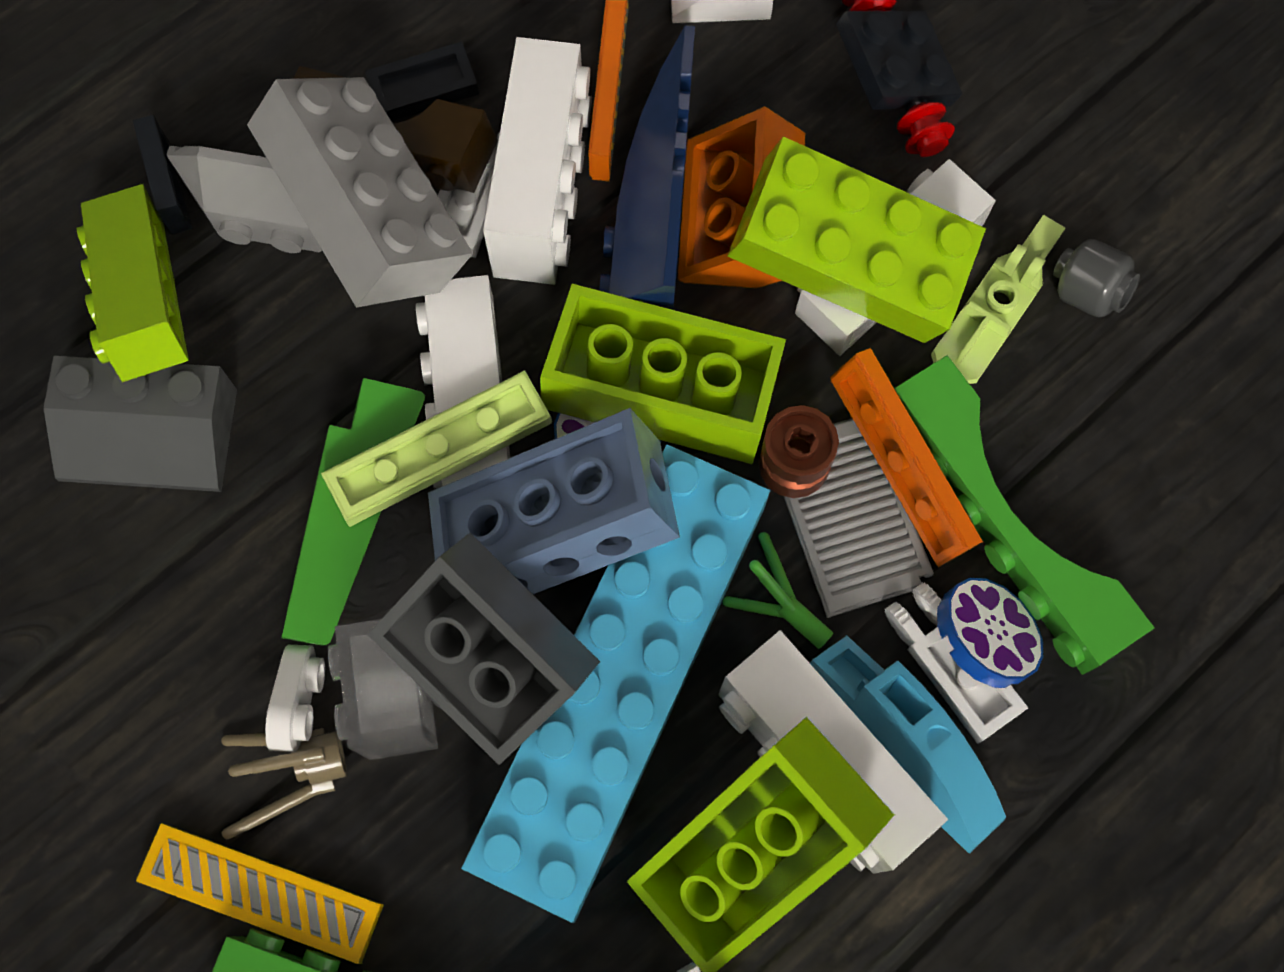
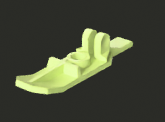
M1043 215L1023 245L1018 244L1013 252L997 258L952 323L950 330L945 333L931 353L933 363L948 355L969 384L977 383L1043 286L1042 266L1046 262L1045 258L1064 232L1065 227ZM993 294H1005L1009 298L1010 303H998Z

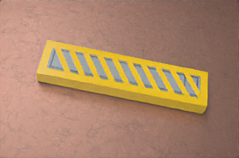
M162 823L136 879V882L356 964H361L384 906V904Z

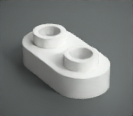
M288 644L284 649L266 717V744L269 751L296 752L301 741H309L311 737L313 707L310 703L313 692L320 693L322 691L325 678L324 659L316 657L313 646Z

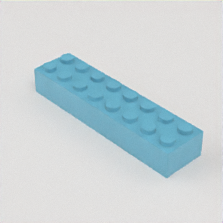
M666 445L662 454L680 538L607 566L574 635L600 663L579 689L521 744L461 868L571 923H575L765 509L770 490L669 445Z

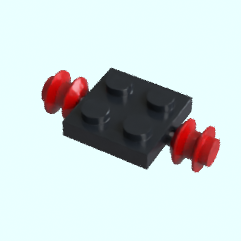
M841 0L844 5L852 6V8L844 13L836 26L872 110L906 108L907 112L898 122L897 130L902 135H911L905 145L908 153L929 157L944 150L948 146V140L954 134L955 128L952 123L940 122V120L946 113L945 106H952L963 93L926 11H891L897 0Z

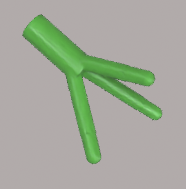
M766 532L760 533L758 538L774 578L758 560L751 561L749 567L780 605L731 596L724 597L723 605L743 611L784 618L816 648L820 649L830 639L833 632L796 599L769 534Z

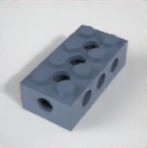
M631 408L428 492L435 561L453 545L471 533L532 594L680 538L660 440Z

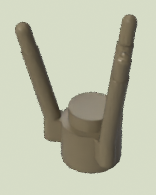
M324 728L312 730L309 741H301L296 752L230 766L228 773L232 777L294 767L297 781L309 780L310 784L226 827L222 831V836L225 839H231L316 795L335 791L334 780L347 777L345 755L339 732L325 733ZM266 733L225 735L222 738V744L224 746L244 747L267 746Z

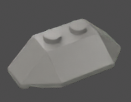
M169 146L167 157L213 228L223 239L242 245L249 244L250 241L268 243L288 253H299L302 249L315 252L322 251L267 157L202 146H184L182 148Z

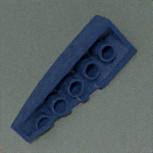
M686 25L657 76L637 125L626 160L617 205L616 225L605 226L603 257L612 258L611 275L601 274L599 291L672 310H674L695 26Z

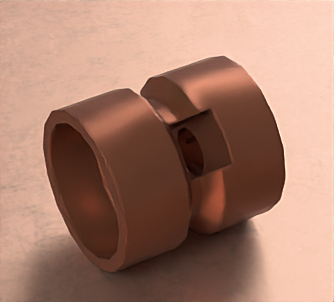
M804 405L788 407L773 417L767 425L759 459L761 477L770 489L781 496L789 498L807 497L819 490L828 477L839 444L837 429L830 418L818 409Z

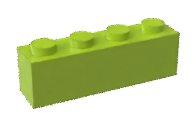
M140 184L81 203L83 226L77 227V234L81 246L88 257L81 260V267L84 277L92 290L91 294L85 295V301L90 316L97 328L90 331V340L99 361L102 364L110 362L122 382L189 361L164 224L145 186Z

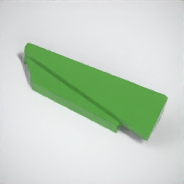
M363 378L351 430L329 425L282 638L316 645H327L331 642L381 513L380 511L349 527L321 473L415 426L425 400V395L421 391Z

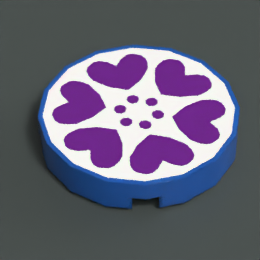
M968 578L956 584L944 594L937 607V627L942 639L946 636L948 637L950 644L954 648L949 654L961 669L973 679L993 688H1007L1011 684L1017 685L1037 672L1043 659L1042 636L1034 617L1018 597L1004 586L984 578Z

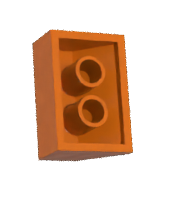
M765 106L687 140L677 280L689 284L760 288L782 281L734 260L727 255L765 158L783 136L805 146V132Z

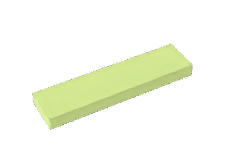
M524 370L322 472L321 475L346 523L351 527L552 424L551 415Z

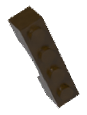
M299 66L293 79L345 77ZM436 99L417 116L393 124L403 137L404 143L424 175L429 179L431 185L445 191H452L456 188L474 193L498 142L485 110Z

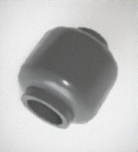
M1095 239L1084 241L1075 250L1067 248L1058 259L1053 272V276L1059 279L1058 296L1063 302L1100 318L1107 316L1112 311L1120 313L1132 298L1140 279V274L1134 272L1135 262L1131 255Z

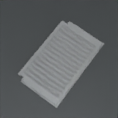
M853 418L834 423L839 440L838 449L828 477L819 490L807 497L789 498L784 496L827 618L912 592L914 588L921 584L920 578H928L934 574L920 535Z

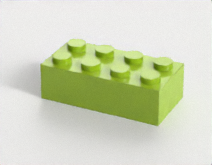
M783 136L764 160L727 256L926 343L950 330L986 228Z
M572 284L540 376L541 400L547 410L591 422L600 421L631 408L659 440L753 464L786 339Z
M805 717L637 871L627 883L702 972H716L864 851L895 814L816 726Z

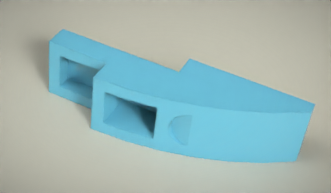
M848 636L839 640L811 661L810 664L947 817L948 820L941 827L969 854L1005 820L1006 815L997 793L967 740L940 704L899 661H896L884 670Z

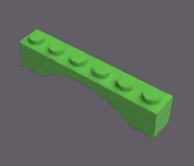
M948 355L894 388L975 529L986 544L984 550L989 561L999 572L1003 574L1007 572L1020 590L1018 593L1019 599L1034 619H1041L1055 637L1053 639L1054 648L1066 664L1071 667H1077L1081 674L1084 675L1099 667L1154 629V626L1119 580L1091 572L1061 557L1036 538L1012 512L994 482L984 455L979 425L980 397Z

